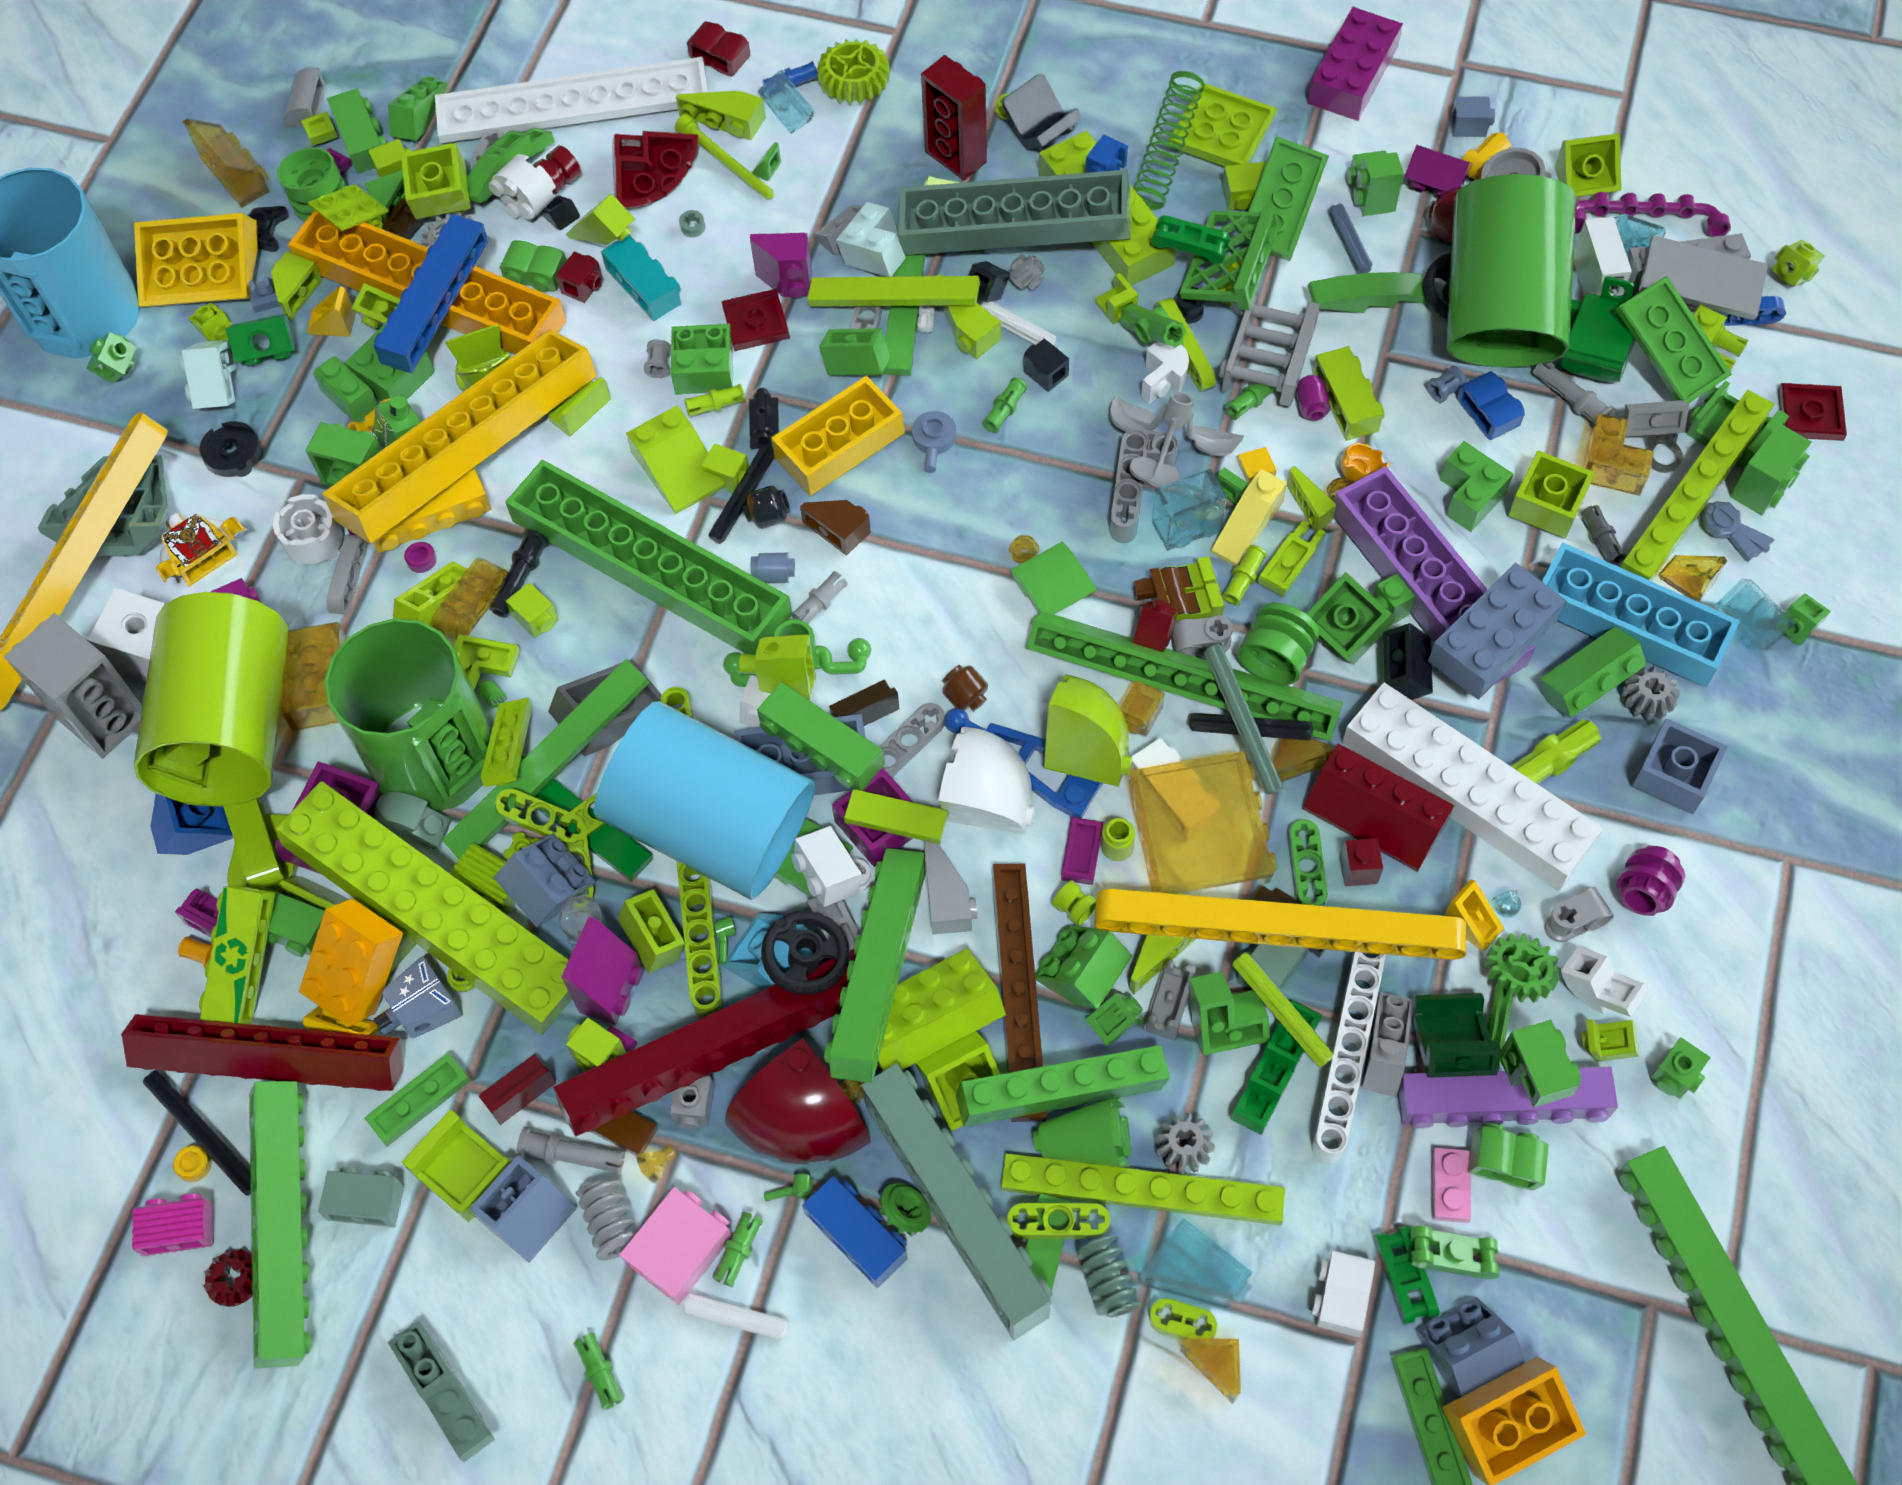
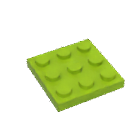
M1205 83L1204 91L1200 93L1201 99L1196 101L1198 108L1193 110L1195 117L1190 120L1192 127L1186 129L1189 132V136L1184 138L1185 146L1180 149L1182 152L1222 166L1251 163L1277 115V108ZM1198 94L1193 96V99L1199 98ZM1190 102L1188 107L1192 109L1196 104ZM1185 111L1183 115L1190 118L1192 117V112ZM1179 120L1178 122L1183 127L1189 126L1187 120ZM1175 128L1173 133L1181 137L1186 135L1185 130ZM1169 138L1170 143L1177 146L1183 144L1181 139Z

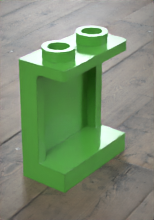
M1726 380L1719 388L1713 387L1704 400L1706 403L1704 407L1697 406L1688 420L1692 424L1687 435L1705 446L1708 445L1739 401L1727 393L1731 383ZM1778 410L1772 419L1768 417L1736 464L1745 469L1748 462L1779 423L1785 425L1789 415Z

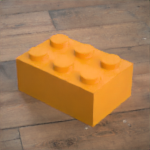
M353 898L325 909L299 992L349 1027L376 1014L382 996L381 993L385 988L403 932Z
M1539 1357L1531 1359L1442 1407L1472 1475L1487 1485H1495L1587 1435L1557 1367Z

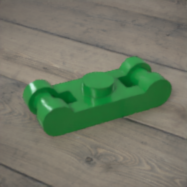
M1167 215L1159 217L1156 224L1157 230L1153 233L1151 243L1155 247L1161 249L1171 247L1207 257L1213 264L1223 262L1226 254L1225 249L1230 241L1228 233Z
M1407 1225L1397 1228V1232L1388 1235L1385 1232L1374 1234V1245L1383 1263L1402 1323L1404 1325L1414 1323L1416 1318L1425 1315L1427 1318L1439 1316V1306L1426 1270L1411 1264V1252L1415 1250L1414 1242L1410 1239V1227ZM1401 1246L1405 1254L1394 1256L1392 1248ZM1419 1291L1421 1301L1411 1304L1408 1294Z

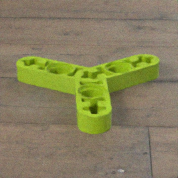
M504 789L497 795L495 810L499 817L544 837L554 833L571 854L581 855L584 860L583 867L592 877L587 837L605 825V823L591 818L588 814V807L595 803L597 792L570 812L516 789ZM510 797L516 799L515 805L524 809L525 803L531 805L527 809L525 819L519 818L522 814L521 810L512 808L510 812L504 810L505 805L501 801H508ZM537 809L547 811L550 816L549 822L542 826L534 824L531 820L533 811ZM555 816L561 817L559 824L568 827L570 823H575L576 831L580 832L579 835L572 834L571 838L566 837V830L559 826L556 827L555 832L550 831L554 825ZM593 886L587 890L588 894L583 896L581 902L575 900L569 907L578 910L586 908L593 898Z

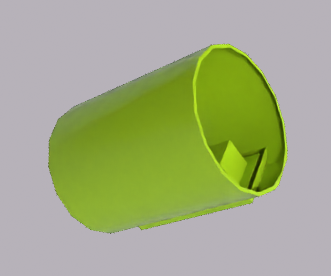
M218 592L181 595L163 605L155 621L133 764L136 778L150 791L185 804L223 807L244 804L261 797L272 785L289 640L288 625L276 611L253 599L236 594Z

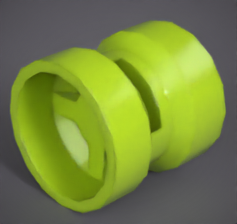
M1071 880L1057 893L1052 906L1059 912H1066L1071 922L1076 926H1081L1095 911L1096 899L1091 895L1082 893L1081 887Z

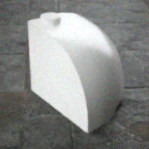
M962 727L961 733H964V735L957 734L953 742L952 751H954L955 760L954 763L947 762L938 798L942 809L949 811V822L1025 834L1027 825H1033L1035 807L1031 806V779L1023 759L1001 737L985 730Z

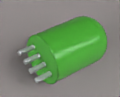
M486 680L480 684L479 693L491 707H498L499 703H504L506 695L496 683Z

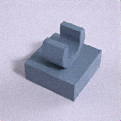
M264 277L263 281L256 283L253 280L249 281L250 300L255 313L280 307L273 278Z

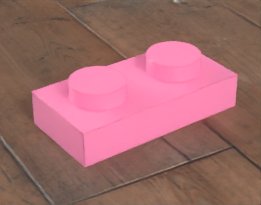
M1434 1148L1433 1220L1460 1223L1470 1222L1471 1173L1468 1172L1469 1150Z

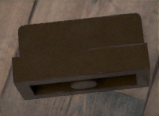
M885 679L829 706V711L833 717L862 714L864 726L900 709L898 692L895 687L890 689Z

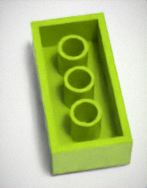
M968 948L897 985L877 1063L881 1072L895 1064H898L900 1069L903 1070L1006 1015L997 986Z

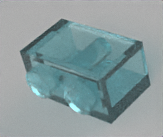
M1742 578L1715 604L1722 613L1741 620L1737 627L1743 633L1741 639L1753 650L1756 648L1768 650L1796 624L1752 579Z

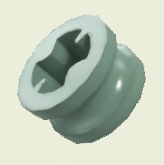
M688 210L680 216L679 224L681 232L685 236L693 238L704 233L705 222L702 213L696 210ZM696 221V223H694V227L688 226V224L690 225V222Z

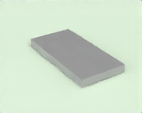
M1653 235L1650 239L1639 291L1642 292L1667 275L1685 303L1695 306L1701 304L1711 310L1755 320L1759 312L1768 264Z

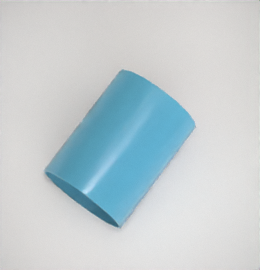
M26 168L6 173L0 177V295L27 337L34 339L41 349L47 353L73 359L91 356L92 353L89 352V349L97 337L102 339L109 332L126 337L136 325L141 309L138 306V289L83 190L71 176L51 168Z
M658 701L652 702L638 715L614 751L596 794L594 814L599 821L734 892L754 900L768 887L791 850L811 806L815 792V781Z

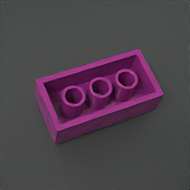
M1352 6L1311 80L1308 104L1359 121L1399 46L1403 23Z

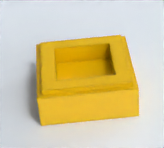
M1266 447L1238 454L1237 462L1248 484L1252 482L1260 469L1276 476L1277 469Z

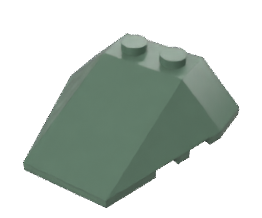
M161 455L154 456L95 557L139 555L161 530L168 514L164 466ZM103 456L81 477L83 482L75 490L74 488H69L64 493L66 498L58 506L57 504H52L46 510L38 526L41 534L57 543L108 456Z

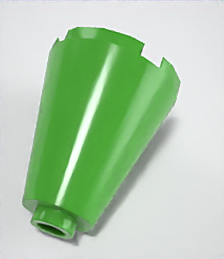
M1112 1097L1040 1123L1039 1130L1033 1132L1036 1152L1041 1151L1043 1158L1121 1168L1130 1166V1162L1125 1158L1131 1156L1128 1118L1120 1117L1119 1108H1125L1122 1097Z

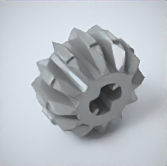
M1655 666L1649 668L1648 671L1642 668L1627 678L1626 685L1622 691V697L1627 699L1625 708H1634L1635 717L1641 713L1645 714L1647 722L1654 716L1661 720L1667 713L1672 712L1680 696V690L1675 688L1677 684L1676 679H1667V670L1661 672V674L1657 673Z
M1190 1113L1185 1115L1183 1122H1181L1176 1114L1172 1115L1171 1124L1163 1122L1160 1125V1130L1163 1134H1158L1155 1138V1143L1161 1146L1157 1149V1156L1161 1158L1168 1157L1165 1162V1167L1168 1169L1175 1163L1179 1164L1178 1173L1180 1174L1184 1173L1186 1165H1189L1194 1173L1198 1172L1199 1163L1207 1165L1210 1161L1207 1153L1214 1152L1215 1144L1209 1141L1213 1136V1131L1209 1129L1202 1130L1205 1123L1203 1118L1197 1120L1195 1124L1192 1123V1115ZM1186 1139L1191 1141V1145H1185L1183 1148L1179 1146V1141L1185 1142Z

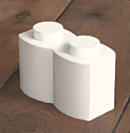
M1332 1251L1329 1260H1322L1318 1280L1325 1282L1323 1295L1316 1293L1312 1309V1315L1318 1316L1317 1327L1360 1338L1367 1312L1375 1261Z

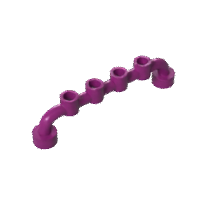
M1598 192L1592 196L1591 200H1583L1576 203L1575 234L1581 232L1584 221L1587 220L1585 212H1593L1596 216H1605L1609 212H1622V215L1625 217H1632L1637 213H1650L1654 218H1660L1666 214H1679L1681 218L1685 219L1691 218L1695 214L1708 216L1706 228L1709 236H1724L1731 230L1730 219L1727 214L1721 213L1710 204L1695 203L1694 197L1691 194L1681 195L1678 197L1677 202H1666L1665 195L1661 193L1651 195L1648 201H1638L1635 193L1623 194L1620 197V201H1609L1607 193Z

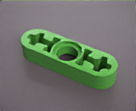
M1299 820L1292 825L1288 837L1296 900L1304 905L1325 906L1328 891L1319 828L1310 820ZM1300 831H1305V834L1309 836L1307 849L1302 850L1303 839L1299 836ZM1304 859H1310L1317 865V870L1313 873H1305L1300 869L1299 862ZM1314 882L1312 886L1313 894L1318 896L1316 902H1311L1310 898L1306 896L1309 888L1308 883Z

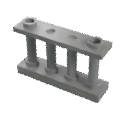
M1257 290L1250 310H1240V316L1243 319L1229 360H1223L1219 377L1224 378L1222 390L1228 392L1232 377L1276 387L1277 391L1282 392L1279 404L1291 407L1317 324L1321 304L1309 302L1306 313L1300 312V315L1256 305ZM1255 316L1296 326V329L1300 330V332H1294L1291 335L1253 326L1250 323L1252 317ZM1246 336L1290 346V350H1294L1293 354L1287 353V355L1243 344ZM1239 357L1281 366L1283 370L1287 371V374L1281 373L1280 376L1236 365Z

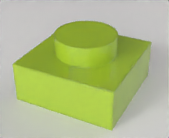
M327 111L301 120L312 146L338 137Z

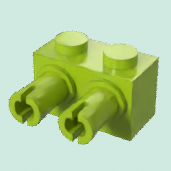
M1700 304L1693 316L1713 346L1722 348L1740 357L1749 340L1725 330L1723 325L1727 317ZM1719 353L1731 372L1736 360Z

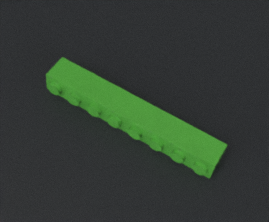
M886 848L883 861H877L875 869V880H877V883L870 886L868 895L870 908L863 911L861 921L863 933L862 935H857L855 940L854 954L856 959L849 962L847 970L849 984L848 987H842L840 994L841 1013L835 1014L833 1019V1042L828 1041L825 1047L824 1061L830 1064L831 1078L873 1083L926 876L925 852Z
M254 1082L249 1092L254 1369L299 1366L305 1358V1354L310 1352V1333L304 1332V1319L309 1316V1297H303V1283H307L308 1262H302V1248L307 1246V1228L301 1227V1214H305L306 1194L300 1193V1180H304L305 1160L299 1159V1147H303L304 1127L298 1124V1114L303 1112L304 1101L303 1094L298 1093L297 1082Z

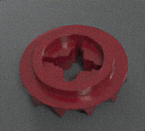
M242 1249L225 1250L224 1254L212 1258V1264L204 1271L205 1284L203 1287L209 1299L224 1307H234L248 1301L252 1297V1255ZM229 1266L236 1273H241L240 1276L234 1279L235 1284H233V1288L228 1282L222 1281L223 1278L228 1276Z

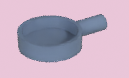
M929 411L921 414L912 425L913 442L920 451L926 453L924 465L926 472L933 473L936 471L938 454L948 451L956 441V425L954 420L949 415L939 411Z

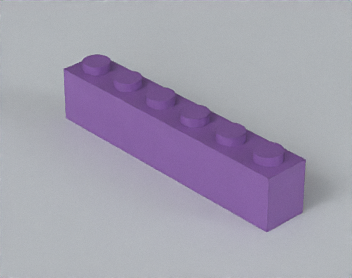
M1612 1067L1579 1068L1581 1085L1573 1096L1534 1108L1523 1084L1511 1086L1505 1070H1500L1497 1075L1427 1078L1426 1073L1403 1074L1398 1089L1402 1125L1412 1124L1413 1128L1424 1129L1432 1127L1434 1123H1447L1449 1127H1463L1468 1125L1469 1122H1482V1125L1487 1123L1501 1125L1504 1121H1517L1519 1125H1531L1539 1120H1552V1123L1565 1124L1572 1122L1574 1119L1587 1118V1122L1590 1123L1604 1122L1618 1108Z

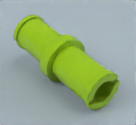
M738 384L737 386L718 391L715 388L711 389L707 394L684 399V403L687 405L685 408L690 418L694 415L713 410L715 413L720 412L721 408L745 403L746 398L743 397L745 393L742 385Z
M1250 545L1240 565L1235 566L1232 571L1233 578L1226 591L1222 594L1226 602L1235 606L1240 605L1249 585L1254 584L1257 579L1256 572L1266 557L1264 549L1257 545Z

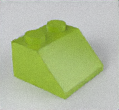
M976 1031L915 1063L929 1095L951 1132L963 1126L956 1098V1092L961 1082L1000 1075L988 1043Z

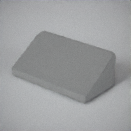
M852 204L815 232L813 235L814 239L832 254L839 255L841 252L836 239L863 206Z

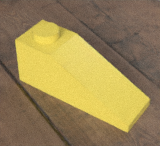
M1260 469L1244 491L1212 547L1211 553L1234 566L1239 565L1248 547L1255 543L1283 504L1287 482Z

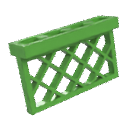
M1264 205L1262 212L1211 211L1206 223L1207 227L1216 229V221H1226L1229 224L1218 230L1226 233L1236 230L1239 235L1230 239L1225 251L1228 250L1232 255L1225 258L1220 264H1214L1202 271L1199 266L1209 260L1207 257L1194 254L1180 291L1181 299L1237 302L1238 309L1250 310L1279 230L1276 207L1272 205ZM1248 222L1256 223L1255 226L1246 231L1241 227ZM1243 241L1248 243L1247 247L1236 251L1234 246ZM1237 261L1241 264L1239 268L1231 272L1226 269V267ZM1219 271L1223 273L1224 276L1213 282L1208 278ZM1200 281L1206 284V286L1199 290L1191 289L1193 285ZM1229 282L1233 285L1231 291L1218 290V288Z

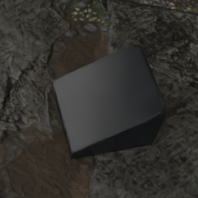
M560 195L555 197L540 212L559 231L580 218V214L572 199Z

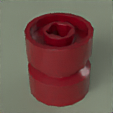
M558 145L547 153L546 160L542 158L532 165L535 168L540 165L551 177L556 187L552 191L554 195L562 190L564 183L570 184L582 173L581 167L574 155L562 145Z

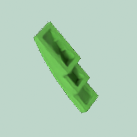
M1362 273L1311 281L1307 285L1312 302L1321 304L1320 309L1364 313L1369 306L1394 308L1399 301L1424 303L1427 300L1424 295V278L1421 273Z

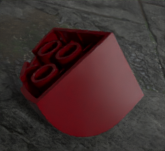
M803 1038L755 1074L738 1092L725 1114L726 1126L740 1141L754 1151L777 1158L781 1162L809 1164L808 1162H819L829 1159L834 1161L846 1157L871 1143L868 1131L849 1098L837 1081L831 1078L828 1069Z

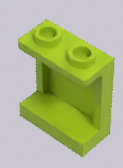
M450 1109L401 1163L410 1173L469 1223L475 1217L469 1209L511 1163V1160L496 1151Z

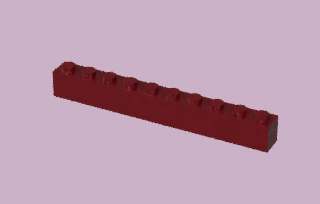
M854 949L850 950L849 962L856 959ZM832 958L820 964L815 972L806 975L807 980L813 981L827 975L835 966L836 960ZM848 966L842 978L833 987L824 992L813 995H798V993L787 992V990H783L776 984L553 1086L559 1108L574 1136L593 1131L606 1122L625 1116L638 1107L657 1101L668 1093L681 1087L689 1086L700 1078L713 1072H719L730 1064L743 1058L751 1057L762 1049L775 1043H781L792 1035L805 1029L813 1028L835 1014H840L842 1009L840 1007L842 987H848L849 984L847 980Z

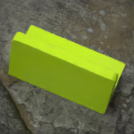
M599 377L595 382L591 380L586 386L576 391L548 414L549 421L571 437L611 400L606 380L602 377Z

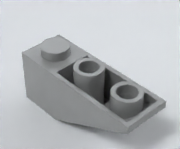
M1384 992L1379 993L1365 1063L1362 1089L1393 1097L1397 1096L1406 1065L1413 999Z

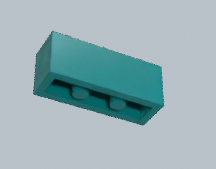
M628 234L621 242L617 241L601 251L606 271L653 322L681 305L679 296L681 288L677 280L673 276L668 277L661 263L657 259L653 260L648 255L645 246L640 241L636 242Z

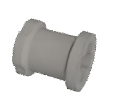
M650 340L647 343L648 360L644 364V372L653 378H664L670 372L668 357L671 355V344L665 340Z

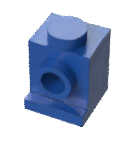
M1103 134L1086 156L1085 173L1124 169L1127 165L1128 145Z

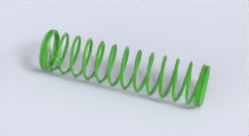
M1177 71L1171 75L1169 88L1166 90V97L1162 102L1163 106L1159 110L1160 115L1156 118V125L1153 127L1150 144L1147 146V153L1143 157L1144 162L1140 165L1141 172L1137 175V182L1134 184L1133 189L1142 200L1148 202L1145 204L1152 210L1161 209L1166 204L1164 195L1170 193V189L1167 186L1173 183L1170 176L1176 174L1174 167L1179 164L1177 157L1182 155L1180 148L1185 146L1184 138L1189 136V132L1186 129L1192 127L1190 120L1195 117L1193 110L1198 108L1196 101L1201 99L1200 93L1205 88L1203 79L1193 72ZM1180 77L1191 78L1199 82L1202 87L1197 90L1188 85L1177 84L1174 79ZM1174 87L1176 90L1188 95L1198 94L1199 98L1193 99L1184 94H1177L1172 88ZM1169 90H1171L1174 94L1168 95ZM1177 96L1185 101L1194 102L1196 105L1191 109L1183 104L1173 103L1169 97ZM1168 99L1170 103L1165 105V101ZM1174 105L1179 109L1191 111L1192 117L1187 118L1184 115L1170 112L1166 106ZM1165 109L1168 113L1162 114V110ZM1172 115L1180 120H1187L1189 126L1183 127L1177 123L1168 122L1163 116ZM1162 118L1164 122L1159 123V119ZM1168 124L1171 127L1185 130L1186 135L1181 137L1178 134L1164 131L1160 125ZM1158 127L1161 132L1155 133L1156 128ZM1157 134H1166L1170 137L1181 139L1183 144L1177 146L1173 143L1162 141ZM1155 136L1158 141L1152 142L1153 137ZM1162 143L1168 147L1177 148L1180 154L1173 155L1169 152L1158 150L1153 144ZM1152 146L1155 150L1149 152V147ZM1160 153L1176 159L1177 162L1170 165L1167 162L1156 160L1150 154ZM1149 155L1152 160L1146 161V157ZM1156 162L1173 169V173L1166 174L1165 172L1154 170L1147 163ZM1146 165L1149 169L1143 171V166ZM1144 172H1154L1161 176H1166L1170 179V182L1164 184L1150 179ZM1142 174L1146 179L1139 180L1140 175ZM1150 181L1164 186L1167 192L1160 193L1153 188L1145 187L1141 182ZM1138 191L1152 193L1163 202L1147 200Z

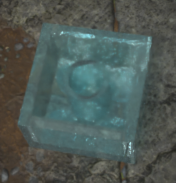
M1211 468L1155 489L1152 524L1167 551L1186 547L1192 541L1202 537H1212L1222 530L1227 496Z

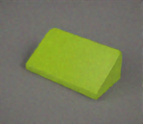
M304 877L282 879L279 883L288 897L324 911L349 900Z

